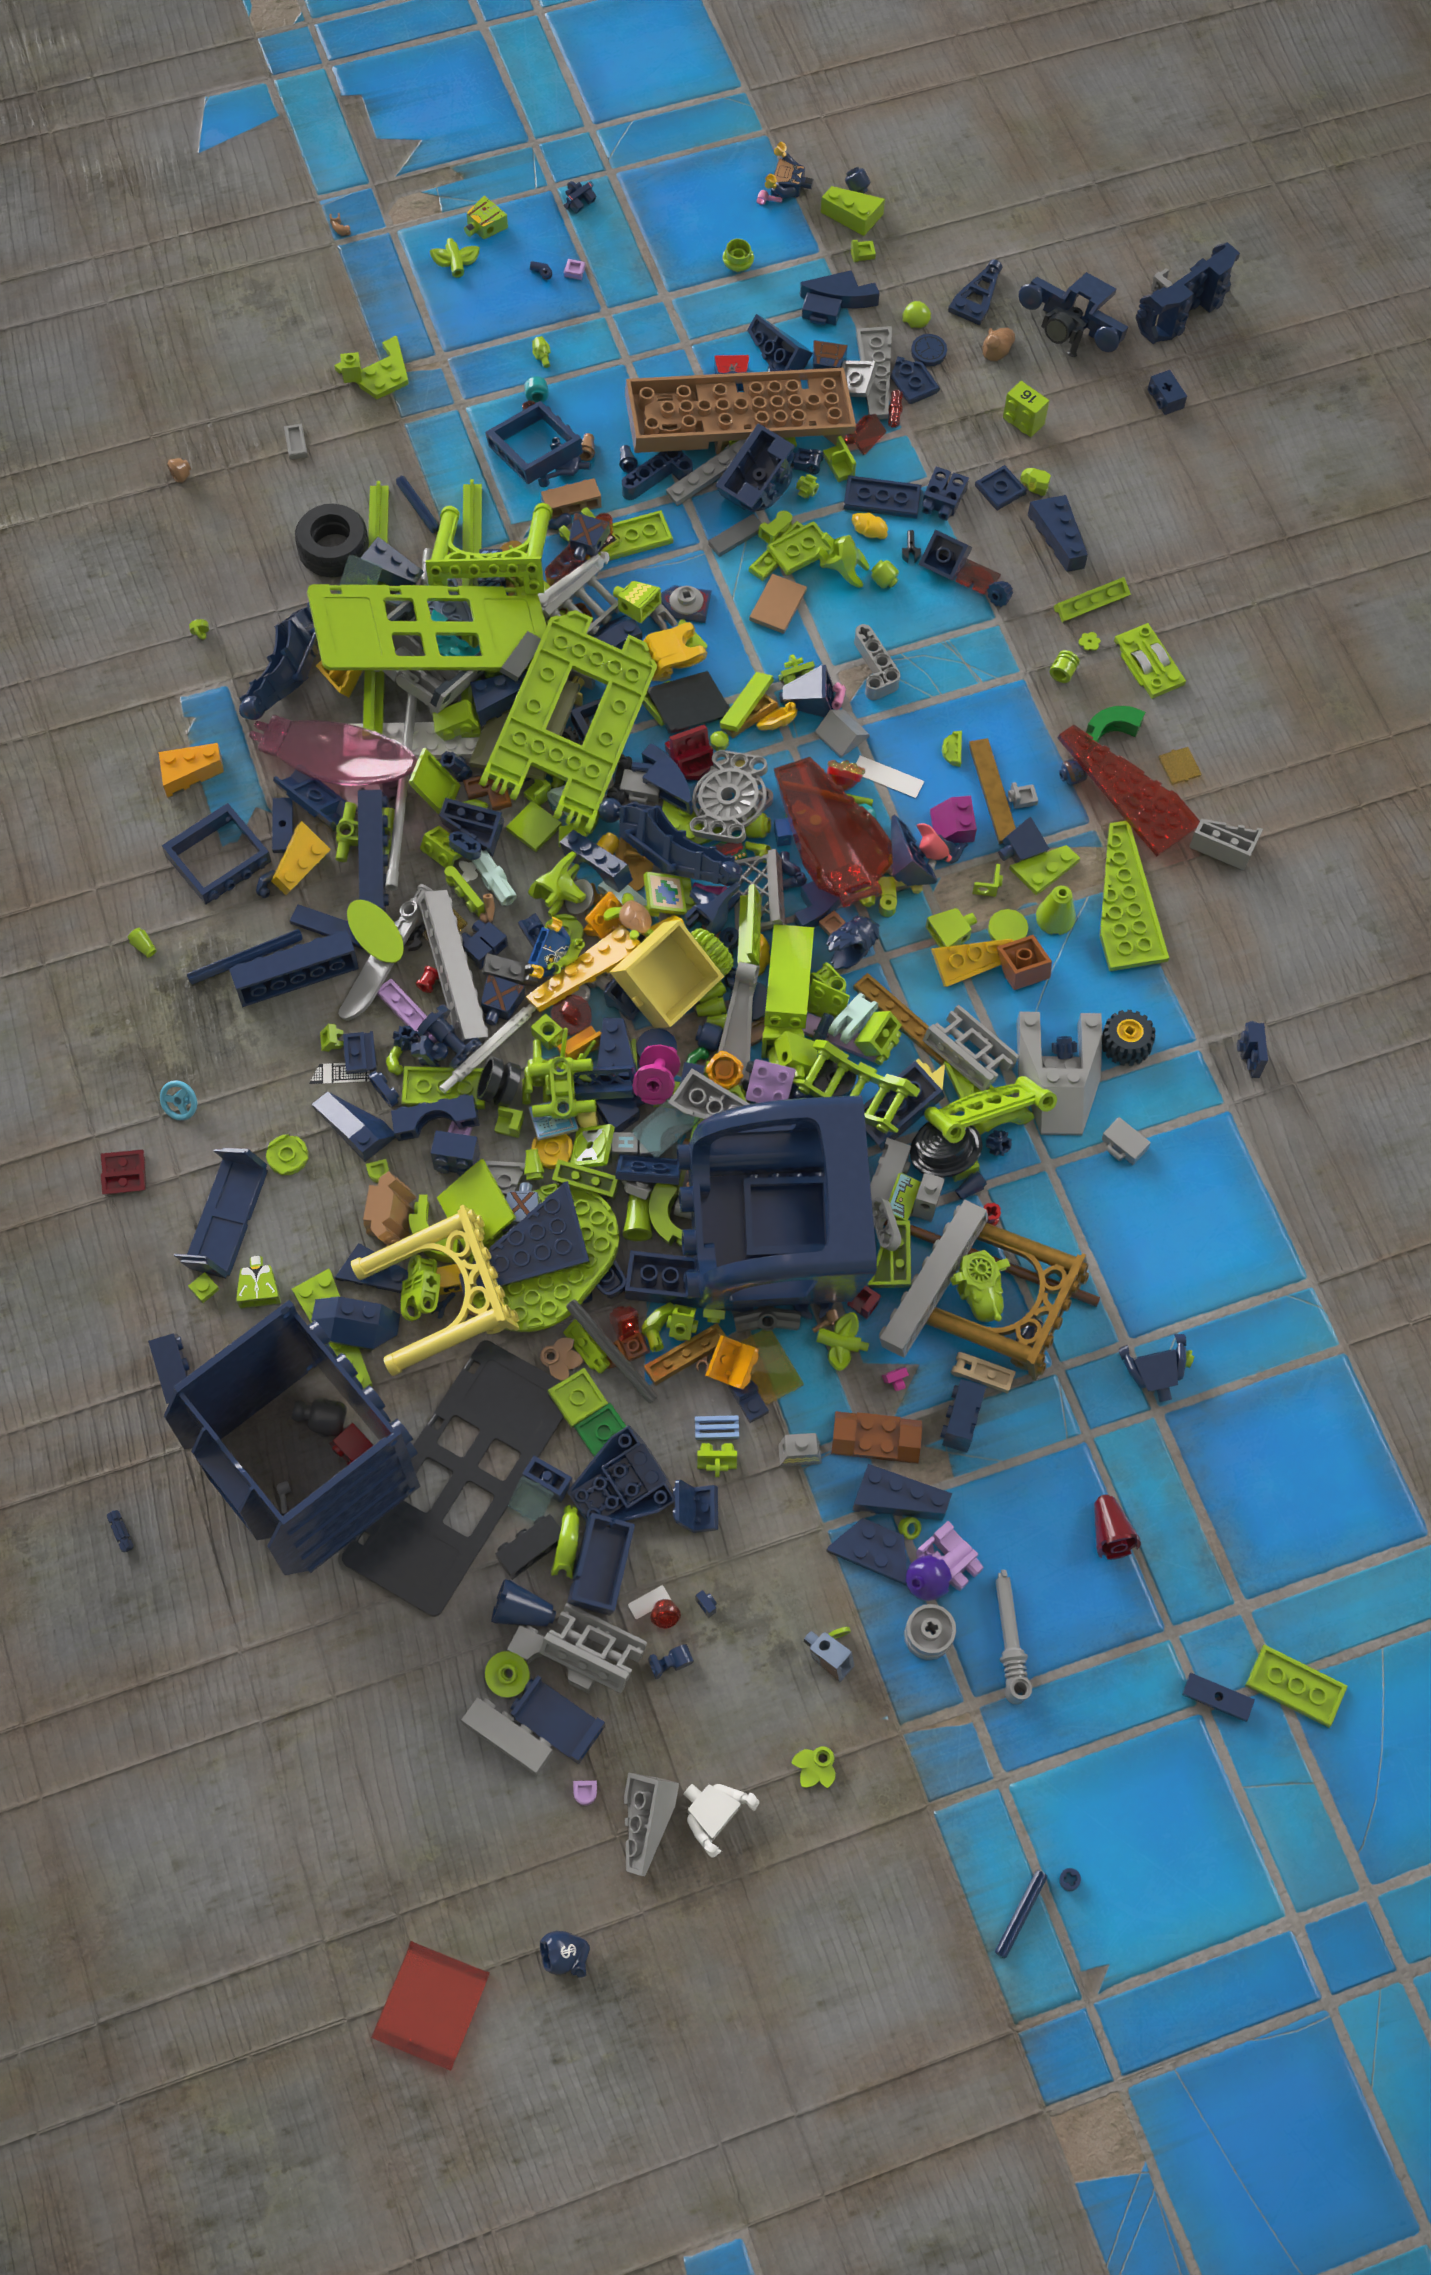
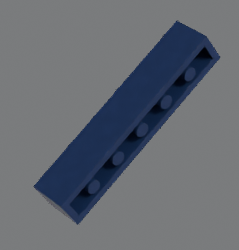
M382 789L358 790L359 900L369 901L386 912V906H389L390 903L389 894H386L385 888L387 877L385 866H389L388 854H385V847H388L389 842L388 835H385V827H388V816L384 814V808H388V798L384 796Z

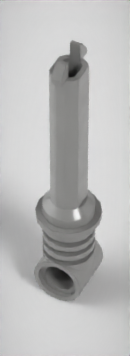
M1001 1570L996 1579V1588L1005 1646L1002 1657H1000V1662L1005 1667L1004 1673H1007L1005 1674L1007 1679L1005 1697L1012 1704H1021L1032 1693V1685L1028 1677H1026L1028 1675L1026 1672L1027 1667L1024 1666L1026 1665L1028 1655L1024 1653V1650L1019 1645L1010 1577H1007L1006 1570ZM1014 1686L1020 1687L1023 1695L1016 1694Z

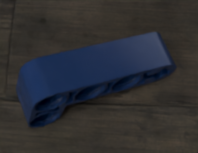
M682 450L661 451L622 479V496L626 500H634L670 474L681 480L693 472V462Z

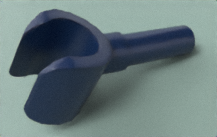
M451 1292L442 1302L438 1301L436 1309L431 1314L437 1311L439 1312L438 1319L443 1318L445 1307L456 1296L455 1293Z

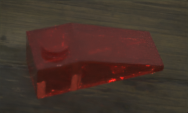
M621 1306L615 1308L610 1313V1322L618 1340L623 1341L639 1332V1314L636 1309L631 1306Z

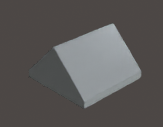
M830 710L815 731V734L840 758L870 737V734L845 710Z

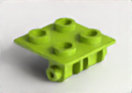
M813 979L808 995L807 1012L821 1018L824 1013H828L835 1020L847 1007L850 995Z

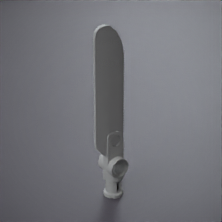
M418 885V891L414 898H410L409 901L402 904L400 908L401 917L394 922L401 934L403 945L406 944L414 928L424 922L418 900L425 891H433L426 885ZM370 955L339 1009L338 1014L340 1018L349 1021L359 1016L369 1007L394 963H385Z

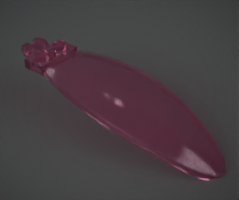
M272 715L269 724L260 721L254 723V727L264 731V734L251 731L249 734L251 739L260 742L258 745L260 752L278 756L289 766L309 777L337 785L366 786L395 781L412 773L417 763V758L413 752L396 740L378 732L345 723L317 720L291 721Z

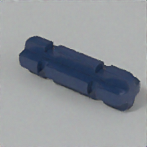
M118 1510L111 1511L107 1514L109 1523H112L111 1529L117 1542H120L118 1545L121 1552H128L134 1548L132 1540L128 1539L130 1536L123 1520H120L122 1519Z

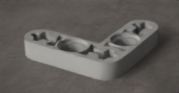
M880 1197L875 1198L872 1201L873 1222L880 1245L885 1249L895 1251L901 1244V1235L891 1204ZM888 1219V1223L886 1227L883 1229V1225L885 1221Z

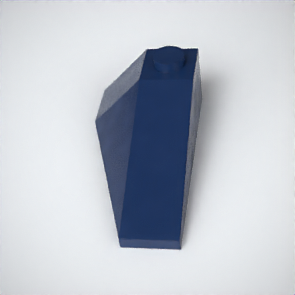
M758 314L755 315L748 328L751 338L761 350V355L767 361L770 371L805 369L813 352Z
M624 615L608 622L592 637L622 650L628 634L642 640V631L634 619Z
M326 1092L312 1103L316 1111L364 1162L396 1138L394 1131L383 1120L330 1092Z

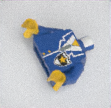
M552 917L553 922L551 925L548 924L547 928L542 927L528 961L529 964H532L531 967L534 968L533 973L529 975L531 977L545 978L553 976L555 966L552 965L551 969H547V965L553 962L557 963L561 957L566 955L571 938L562 926V921L555 917Z

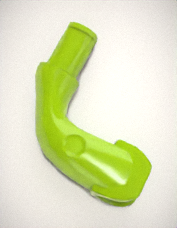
M1024 1107L979 1122L973 1126L981 1135L1001 1124L1013 1122L1023 1125L1029 1123L1035 1117L1032 1112Z
M567 1505L564 1508L551 1576L558 1575L559 1570L564 1569L566 1570V1576L573 1579V1568L579 1539V1516L577 1515L578 1509L576 1506L571 1508V1505Z

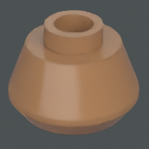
M176 458L168 461V469L175 481L183 483L190 475L189 471L191 470L187 460L183 461L181 458Z

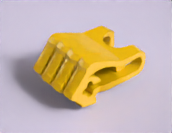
M686 622L671 629L654 632L646 636L644 642L647 643L650 656L657 665L652 681L662 682L668 680L673 673L672 668L691 667L706 659L707 651L703 646L699 645L691 648L685 646L687 640L695 634V627L692 623Z

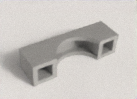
M519 1625L507 1651L520 1655L529 1664L534 1659L544 1656L540 1654L544 1637L539 1635L538 1630L527 1625L524 1628ZM567 1667L569 1685L589 1694L595 1680Z

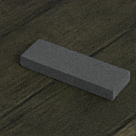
M752 514L708 540V545L720 557L759 534V526L762 523Z
M527 631L501 667L500 672L518 681L532 661L541 639Z

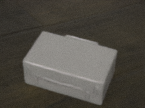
M624 769L620 790L625 789L626 797L629 798L630 802H638V804L644 805L647 804V801L659 802L660 789L650 783H643L642 777L646 774L645 772H633L632 770Z
M1120 1117L1110 1125L1102 1136V1140L1108 1144L1106 1151L1119 1161L1125 1158L1132 1165L1149 1149L1151 1143Z

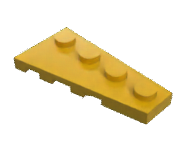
M1002 939L932 948L931 951L943 986H950L1001 965L997 946L1012 942L1013 940Z

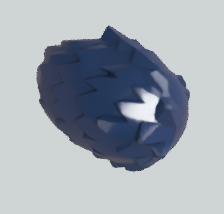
M857 915L851 921L846 922L839 929L831 933L826 945L829 946V952L835 951L831 963L834 964V969L851 968L865 957L879 938L880 925L868 917Z

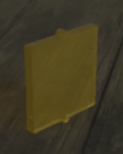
M1188 747L1178 750L1172 749L1171 752L1158 756L1171 785L1184 781L1188 782V780L1202 775Z

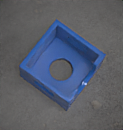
M775 819L774 833L777 847L791 845L792 834L789 819Z

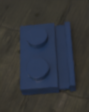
M370 1031V1033L343 1034L346 1073L355 1074L370 1070L377 1071L373 1031Z

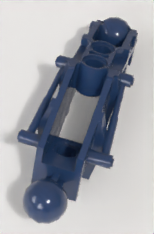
M309 601L307 607L293 612L284 621L274 626L276 630L274 651L266 657L269 665L257 680L254 679L249 682L250 687L247 693L239 698L241 701L239 713L243 718L249 720L260 719L266 710L288 696L309 678V671L318 653V642Z
M606 798L600 803L598 810L600 818L607 823H614L620 819L619 836L635 848L640 855L646 857L661 870L660 872L703 880L714 884H722L724 886H731L740 881L743 871L742 867L735 862V856H726L719 852L716 846L705 847L686 838V831H678L664 814L662 806H648L638 804V802L622 806L614 798Z

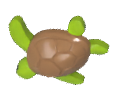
M630 893L623 894L622 907H612L605 911L604 920L608 921L619 917L621 923L631 930L629 935L631 940L637 939L639 933H644L648 937L653 932L650 929L652 924L651 916L659 917L660 912L648 911L646 905H641L634 901Z

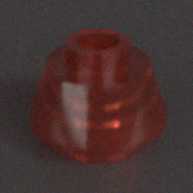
M669 1599L657 1601L650 1615L651 1622L663 1629L673 1627L681 1618L679 1608Z

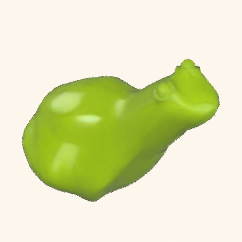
M745 842V849L753 851L755 856L762 857L768 854V850H772L766 844Z

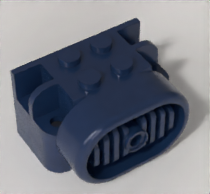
M758 423L717 482L716 487L720 495L740 508L751 512L771 507L784 494L791 483L792 468L790 464L794 459L793 449L795 445Z

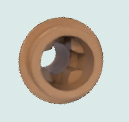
M587 433L584 435L583 442L581 443L583 453L579 455L583 461H589L595 455L594 436Z

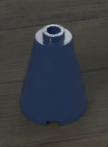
M503 1580L497 1595L498 1600L493 1609L491 1622L495 1624L547 1627L549 1623L553 1624L556 1611L553 1610L552 1604L511 1580Z

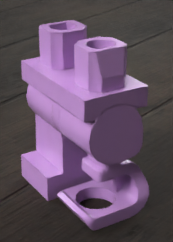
M949 1521L940 1527L916 1552L917 1558L932 1554L933 1557L939 1560L943 1559L950 1568L952 1575L949 1585L951 1584L959 1591L969 1582L962 1574L965 1570L973 1577H976L984 1568L977 1559L978 1553L956 1533L954 1526ZM933 1543L945 1554L944 1556H941L938 1551L934 1552Z

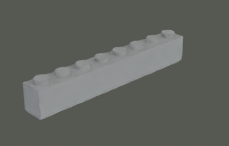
M447 890L425 891L418 902L447 1007L451 1010L449 1015L452 1026L455 1029L454 1033L465 1045L476 1037L483 1043L488 1037V1028L484 1025L482 1018L483 1010L479 1007L477 1000L478 993L476 988H474L472 982L473 975L467 964V953L464 952L462 946V935L457 928V917L452 910V899L449 897Z
M964 1200L961 1206L958 1205L956 1207L952 1221L945 1225L943 1235L940 1240L937 1239L934 1243L933 1252L930 1257L927 1256L924 1259L922 1270L913 1277L911 1288L902 1295L901 1304L898 1309L895 1308L893 1310L887 1327L884 1326L882 1328L879 1338L883 1348L905 1358L950 1284V1277H953V1274L959 1269L961 1258L968 1254L987 1223L988 1213L986 1209L967 1200Z

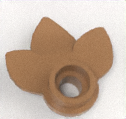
M560 1338L553 1346H547L541 1351L540 1359L542 1363L549 1367L551 1375L558 1380L563 1381L569 1377V1370L575 1369L583 1363L582 1357L572 1350L574 1339ZM554 1353L555 1358L548 1360V1355Z

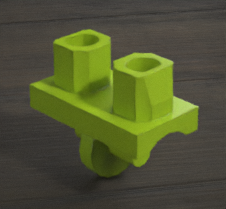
M790 655L789 662L784 663L786 670L781 671V675H778L779 681H783L786 685L795 680V676H803L812 671L815 667L814 661L801 664L803 663L802 657L796 659L794 655Z
M702 1443L700 1450H697V1469L715 1471V1477H720V1471L737 1469V1451L734 1450L732 1443L721 1445V1451H713V1445Z

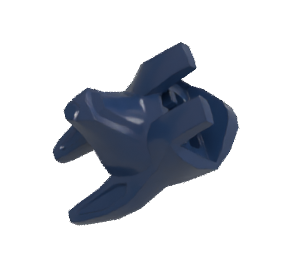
M736 882L720 895L694 886L690 890L689 896L696 905L684 916L685 920L688 921L686 923L687 928L690 929L699 921L709 933H713L716 936L725 926L728 913L740 900V896H742L740 892L735 894L741 885Z

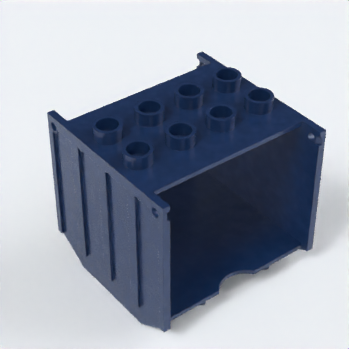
M290 1299L173 1387L175 1391L164 1414L165 1420L184 1449L192 1448L191 1452L208 1480L241 1519L255 1539L271 1538L267 1547L284 1575L305 1571L312 1573L421 1487L411 1459L418 1452L411 1443L413 1438L408 1430L397 1418L391 1422L383 1410L385 1404L371 1386L363 1388L356 1377L358 1372L343 1353H340L338 1356L329 1345L331 1340L322 1327L315 1320L307 1325L297 1313ZM318 1366L379 1439V1442L282 1516L246 1470L230 1453L221 1439L308 1374L310 1369Z

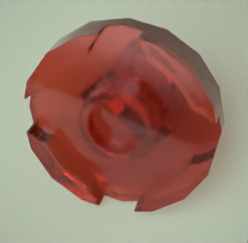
M568 995L553 1005L551 1019L563 1029V1032L564 1028H568L567 1035L573 1036L590 1026L592 1020L591 1008L582 997Z

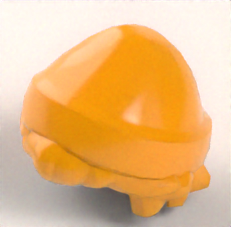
M719 1051L711 1058L705 1072L710 1080L726 1090H730L737 1086L743 1078L742 1070L744 1066L734 1055L726 1051Z

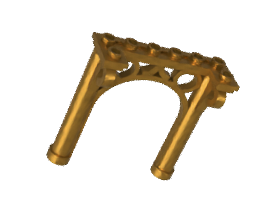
M986 1223L977 1240L1025 1258L1037 1271L1040 1288L1034 1306L1021 1320L1001 1328L986 1327L935 1307L925 1325H930L1010 1357L1013 1365L1020 1369L1028 1370L1029 1376H1032V1380L1036 1381L1038 1376L1043 1375L1046 1369L1044 1361L1046 1355L1044 1353L1053 1344V1334L1062 1325V1315L1071 1306L1072 1300L1070 1298L1072 1294H1076L1081 1285H1085L1088 1281L1089 1272L1087 1270L1089 1264L1087 1263L1086 1254L1082 1253L1081 1255L1073 1256ZM1039 1261L1050 1265V1267L1043 1271ZM1056 1273L1062 1277L1059 1285L1049 1286L1045 1279L1049 1275ZM1048 1293H1059L1054 1304L1049 1302ZM1048 1314L1041 1328V1324L1037 1320L1040 1316ZM1030 1325L1036 1327L1037 1332L1032 1339H1024L1021 1336V1329ZM1016 1332L1017 1341L1007 1338L1005 1335Z

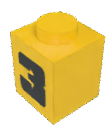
M457 1264L437 1267L436 1273L441 1275L440 1295L463 1291L459 1278L461 1270Z

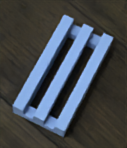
M739 1416L695 1417V1440L739 1439ZM728 1422H734V1424L699 1425V1423H728ZM734 1429V1432L729 1433H700V1430Z

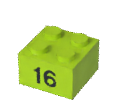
M1020 381L1007 393L1003 418L1008 423L1017 427L1022 433L1032 437L1045 425L1050 400L1023 381Z

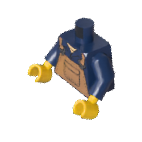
M779 142L774 149V154L782 157L778 160L774 175L769 174L765 178V187L771 188V196H780L782 199L799 197L802 188L812 190L814 179L805 177V167L797 163L788 152L785 153L787 149L786 144Z

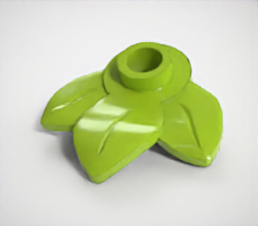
M821 1746L814 1751L804 1749L793 1757L791 1763L802 1769L800 1783L803 1788L812 1787L819 1781L824 1787L829 1788L834 1782L835 1770L832 1766L834 1754L829 1748ZM820 1755H825L827 1757V1761L822 1763L819 1761L818 1757Z

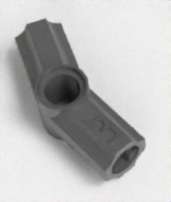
M762 1306L755 1310L734 1314L738 1333L759 1328L766 1331L774 1328L798 1330L800 1326L801 1312L796 1310Z

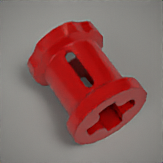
M426 966L423 976L415 983L416 986L423 992L431 993L435 981L439 979L438 971L433 967Z
M987 1203L983 1207L987 1210L988 1215H991L988 1216L987 1223L996 1226L1001 1215V1208L996 1203Z

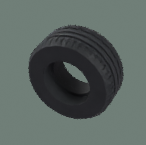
M333 503L316 506L301 517L295 529V541L301 562L311 572L320 576L341 577L352 573L357 562L369 546L367 528L363 518L355 510L340 504ZM330 534H340L347 537L345 542L335 547H324L317 544L321 538Z

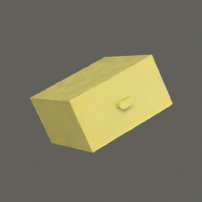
M681 920L663 922L610 971L611 975L654 1028L671 1027L724 977Z

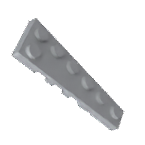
M892 326L856 329L860 361H876L878 364L869 396L866 397L870 420L888 419Z

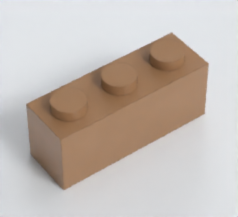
M595 478L541 492L542 503H546L552 508L551 519H557L564 513H569L570 515L581 513V510L585 507L589 510L602 507L601 494Z

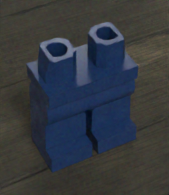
M936 466L923 496L922 512L930 515L933 510L939 511L938 517L945 521L950 516H954L963 495L967 491L969 477L954 472L951 477V471ZM937 474H943L945 479L937 476ZM955 480H961L963 485L956 483Z

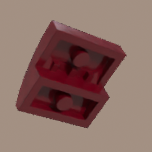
M143 1149L101 1153V1185L103 1195L146 1190L145 1152Z

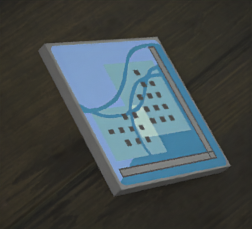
M552 1101L545 1102V1103H541V1104H537V1105L550 1104ZM562 1104L559 1109L560 1113L568 1112L569 1104ZM532 1106L528 1107L538 1141L579 1131L575 1117L569 1119H554L552 1116L534 1118Z

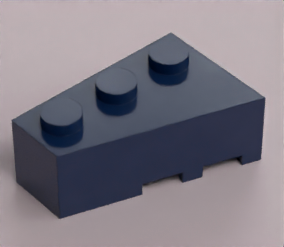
M175 1333L148 1341L166 1404H169L175 1391L173 1387L186 1378L188 1370H190L187 1357L184 1358L182 1349H184L181 1336L178 1337V1334Z

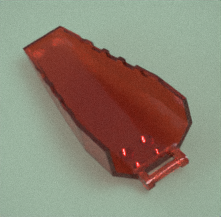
M811 757L774 768L778 789L802 864L818 889L839 897L844 908L861 899L873 895H882V889L878 881L893 864L892 842L876 818L863 806H859L851 795L848 796L841 785L835 784L833 778L826 774L824 769ZM867 887H871V888H868V889H866V890H863V891H860V892H857V893H854V894H851V895H847V894H850V893H852V892H855V891H858V890H861V889H864V888H867Z

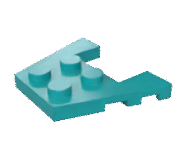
M432 611L431 619L433 621H448V618L438 611ZM436 636L439 653L442 656H475L480 651L479 645L473 648L465 640H460L456 636Z

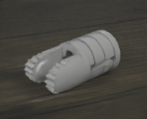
M662 603L650 614L661 630H667L664 620L672 627L678 624Z

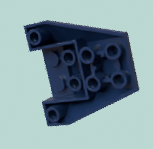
M630 1425L608 1439L567 1491L586 1522L591 1513L610 1517L611 1522L608 1525H611L615 1519L626 1521L658 1513L675 1502L673 1489L667 1476L646 1443Z

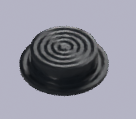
M928 1121L920 1128L911 1142L910 1158L915 1168L923 1174L928 1173L941 1178L952 1177L961 1174L975 1164L982 1151V1139L977 1129L970 1125L965 1127V1135L962 1140L957 1143H951L944 1138L940 1130Z

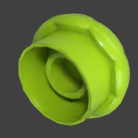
M743 239L731 240L727 244L722 256L725 266L735 272L749 269L754 262L751 246Z

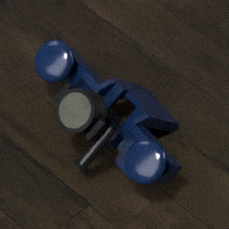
M1087 272L1072 284L1066 292L1038 276L1031 281V284H1025L1019 290V301L1026 309L1036 310L1041 306L1042 302L1045 303L1043 310L1048 313L1044 316L1041 327L1045 330L1048 339L1053 343L1062 344L1069 339V343L1072 345L1067 354L1071 357L1077 356V350L1086 328L1090 329L1088 335L1095 339L1097 347L1107 353L1113 352L1118 348L1119 343L1124 340L1128 330V326L1098 310L1115 295L1117 289ZM1079 295L1089 300L1084 316L1080 308L1074 307Z

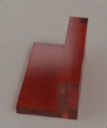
M876 414L864 415L856 424L855 434H846L844 442L846 445L855 443L861 453L866 455L887 431Z

